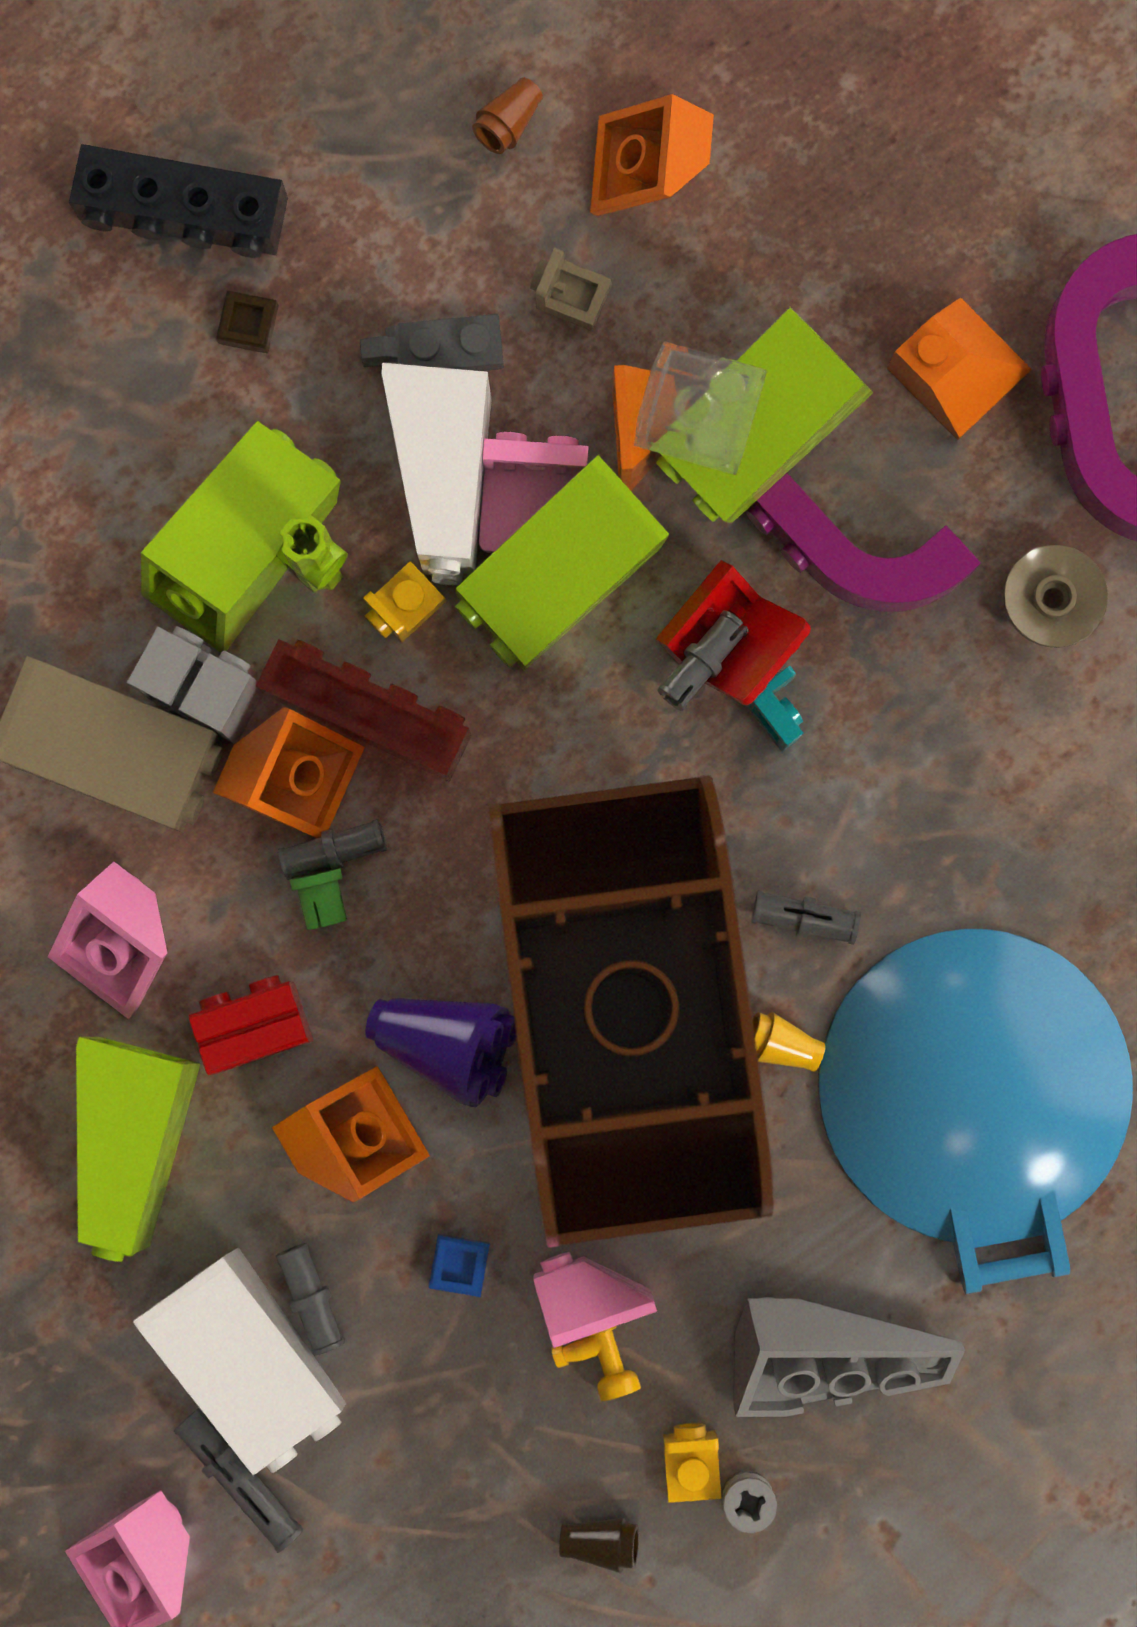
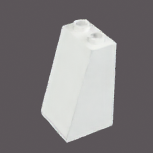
M382 363L381 374L416 551L424 575H432V582L459 585L463 582V578H467L476 569L484 480L483 447L484 438H488L491 410L488 372Z
M239 1247L216 1261L133 1321L140 1333L252 1475H255L266 1466L271 1474L276 1472L298 1455L293 1447L309 1435L316 1442L342 1423L337 1415L342 1412L347 1403Z

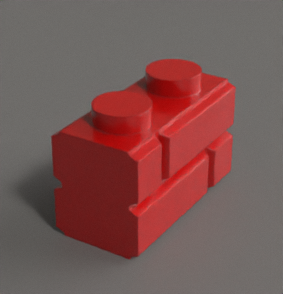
M275 975L249 984L251 992L249 995L231 1000L229 992H224L199 1001L201 1011L190 1014L189 1021L199 1046L205 1071L208 1075H215L313 1041L294 982L287 981L281 984L279 975Z

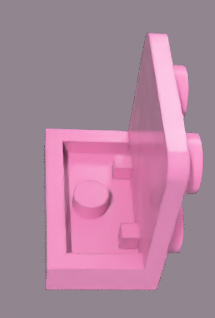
M499 432L496 434V439L484 438V480L479 532L480 548L486 553H494L588 464L589 446L578 445V439L568 436H550L547 443L528 442L526 435L515 432Z

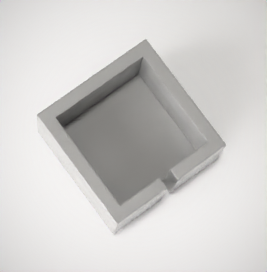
M157 626L127 683L153 702L197 725L214 731L220 737L236 744L265 693L262 686L255 680L258 673L250 668L251 665L227 651L223 650L219 658L211 655L212 649L203 644L204 640L181 627L176 626L171 634Z

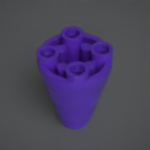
M392 998L389 1001L379 999L375 1002L366 1022L365 1035L367 1039L375 1041L377 1048L460 1104L476 1108L484 1101L487 1095L497 1097L502 1091L507 1076V1068L501 1065L507 1047H511L517 1038L515 1016L510 1015L508 1008L496 1004Z

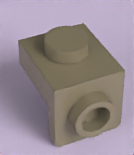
M554 248L548 262L542 259L539 261L530 289L536 291V309L593 331L612 286V279L565 261L564 251Z

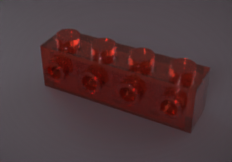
M278 639L256 684V687L263 695L450 782L472 736L469 728L463 725L465 721L463 716L437 705L435 711L427 709L416 703L418 699L416 694L398 685L390 683L388 690L369 681L372 676L369 672L344 661L341 668L322 659L325 654L322 650L297 639L293 646Z

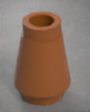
M522 77L477 111L476 122L472 125V130L479 142L488 150L497 154H502L506 149L515 148L538 104L543 99V94L539 87L528 78Z

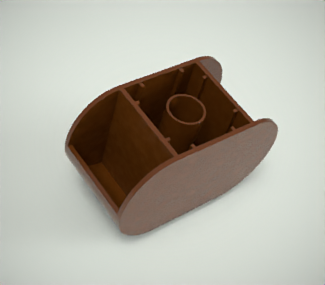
M705 775L696 778L503 804H489L496 880L537 1188L548 1248L772 1217L774 1194L767 1120L728 847L720 805L711 776Z

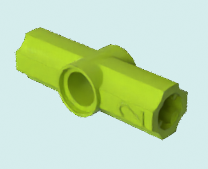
M310 515L303 519L291 517L280 530L283 543L278 550L277 558L293 569L300 582L312 592L321 589L333 590L343 578L340 569L345 563L348 553L332 541L326 527Z

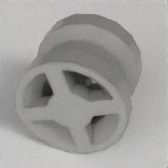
M742 1471L735 1473L727 1479L722 1488L721 1501L726 1518L730 1524L739 1531L746 1533H756L767 1528L776 1516L777 1501L772 1487L766 1478L757 1472ZM763 1496L764 1498H762V1499L759 1500V1504H758V1506L756 1507V1505H757V1503H758V1498H760V1497Z

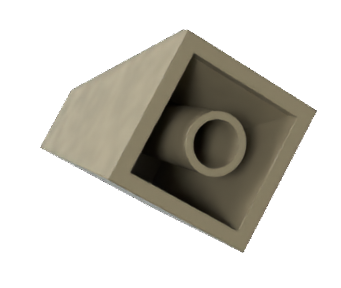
M26 656L0 720V762L182 833L187 823L193 825L199 817L204 803V796L200 795L199 792L206 775L213 777L216 773L224 748L218 746L221 737L210 729L29 656Z

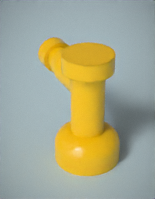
M617 1326L578 1339L566 1346L552 1347V1356L557 1368L567 1366L569 1362L599 1357L604 1377L597 1384L601 1401L619 1398L641 1389L637 1374L632 1370H624L612 1331Z

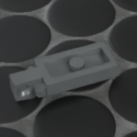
M499 314L397 323V326L385 327L386 336L360 339L361 360L364 368L382 366V363L473 371L504 368Z

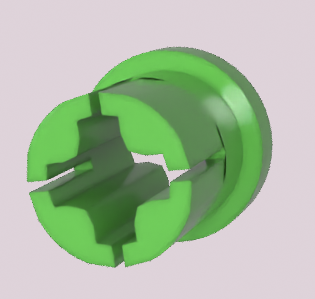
M341 868L289 880L292 891H298L307 930L347 921L338 880L343 878Z

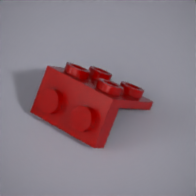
M720 560L657 636L656 640L680 665L685 659V649L690 643L697 644L717 621L723 610L734 614L743 622L742 625L747 626L749 632L721 663L723 669L716 678L709 677L705 684L742 705H749L765 690L768 683L791 655L798 650L801 643L809 635L811 626L803 617L760 597L733 565Z

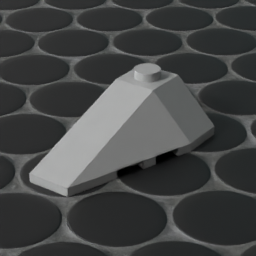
M773 1297L747 1299L735 1332V1416L787 1417L804 1413L803 1404L833 1398L835 1407L852 1404V1396L865 1391L880 1389L883 1394L891 1396L950 1384L965 1349L960 1341L801 1299H776Z

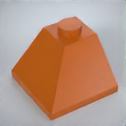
M670 94L600 115L590 213L600 216L672 197L710 164L714 114L674 94Z
M962 298L948 305L924 323L894 352L887 367L957 440L971 429L1032 370Z
M615 365L612 398L618 477L632 491L662 456L652 445L687 411V400L685 392H676L674 375L627 365Z
M283 707L233 745L212 793L317 839L321 837L322 831L329 830L365 747L289 708Z
M378 1066L309 1103L272 1127L298 1174L353 1203L430 1157Z

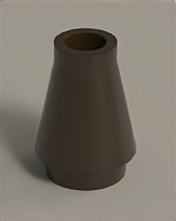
M625 1518L575 1525L562 1524L559 1539L560 1557L573 1558L618 1573H622L623 1568L635 1569L639 1549L638 1524L626 1523Z

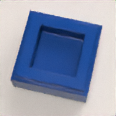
M438 1234L429 1288L481 1297L490 1243Z

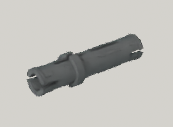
M200 1408L196 1409L175 1428L173 1432L179 1435L203 1463L204 1467L201 1471L208 1479L212 1476L215 1477L239 1505L241 1510L275 1547L274 1549L277 1553L284 1550L302 1533L304 1528L301 1524L299 1525L258 1476L251 1474Z

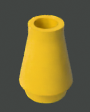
M757 1012L754 1015L752 1021L758 1062L804 1068L812 1072L818 1069L825 1052L824 1042L814 1039L774 1012H770L768 1015Z

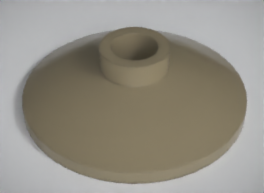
M1046 545L1026 553L1015 563L1006 578L1003 599L1011 624L1023 637L1044 647L1061 648L1081 642L1096 630L1107 609L1108 590L1100 568L1089 556L1069 546ZM1052 591L1059 596L1060 605L1058 608H1050L1044 603L1043 596L1045 592Z

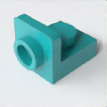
M788 666L780 673L777 672L765 690L751 704L747 705L782 752L798 741L804 734L799 727L803 723V719L794 705L786 697L779 701L774 695L795 677L796 672L791 666Z

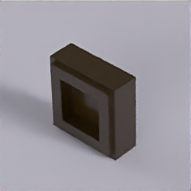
M227 290L216 337L218 344L268 354L279 307L277 300Z

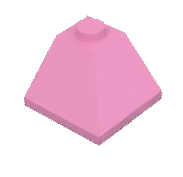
M113 862L77 894L48 955L49 959L127 1019H130L136 1013L167 955L155 892L144 885L138 878Z
M570 1252L540 1262L543 1271L535 1273L533 1277L553 1348L657 1312L654 1298L649 1288L584 1256L573 1260Z
M162 1491L130 1507L65 1551L111 1627H157L172 1620L180 1613L190 1536L182 1525L178 1509L166 1499Z

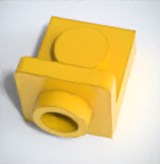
M410 561L375 594L370 591L363 597L366 606L370 609L364 617L382 637L386 639L393 633L402 643L447 601L439 590Z
M685 1423L675 1425L674 1433L663 1434L668 1503L722 1499L718 1459L719 1443L716 1431H706V1426L703 1423Z

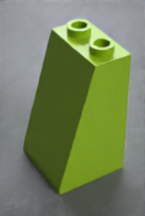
M789 308L652 445L662 455L656 463L676 484H679L684 479L698 493L692 501L711 521L715 522L721 517L724 522L733 523L874 392L793 309Z
M257 420L142 550L141 596L220 653L223 650L227 651L289 568V566L277 558L278 550L283 543L280 530L291 517L303 519L311 515L322 523L337 504L341 480L337 478L334 470L327 463L317 458H309L295 448L293 441L285 433L278 429L270 430Z
M597 455L455 588V595L460 600L455 605V608L472 628L476 629L482 624L495 640L489 646L506 666L510 668L517 663L525 671L662 548L669 533L605 461Z
M79 1037L76 1046L78 1242L93 1246L91 1251L93 1256L122 1262L124 1256L132 1257L134 1254L150 1247L201 1063L104 1037Z

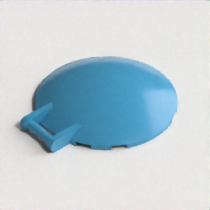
M962 929L929 935L901 946L883 957L882 960L872 966L856 981L835 1012V1017L827 1033L825 1052L819 1065L818 1095L825 1132L837 1160L855 1186L874 1206L905 1227L926 1236L953 1242L960 1281L965 1294L981 1292L983 1285L1051 1273L1053 1278L1069 1275L1070 1263L1061 1220L1078 1209L1107 1177L1118 1158L1131 1117L1133 1076L1130 1056L1124 1035L1113 1011L1095 985L1076 966L1046 946L1025 937L987 929ZM1042 1235L1045 1252L978 1264L975 1248Z

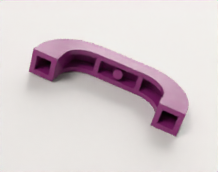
M1137 234L1114 240L1092 253L1075 270L1057 297L1046 325L1044 342L1046 365L1041 368V383L1044 395L1046 397L1052 396L1055 415H1051L1049 421L1051 440L1054 446H1060L1065 473L1076 497L1083 507L1103 526L1118 535L1137 542V476L1124 465L1115 447L1096 340V326L1100 313L1115 303L1137 299Z
M788 473L779 479L746 511L748 518L760 532L767 535L771 531L784 545L780 551L786 561L796 571L801 573L803 570H806L832 595L849 604L868 610L899 612L926 606L954 590L981 564L947 525L919 549L905 556L882 558L867 554L854 546Z

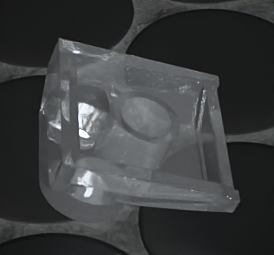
M663 342L652 366L637 418L634 446L737 475L767 370L744 364L737 360L726 359Z

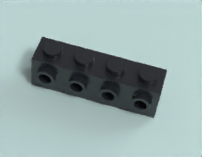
M85 144L80 146L69 198V204L78 219L82 220L83 225L91 229L111 231L112 227L115 226L132 229V233L136 236L149 240H161L162 235L182 238L181 241L184 244L199 249H210L212 244L232 247L231 250L234 253L249 258H260L262 253L277 256L288 201L283 181L280 179Z

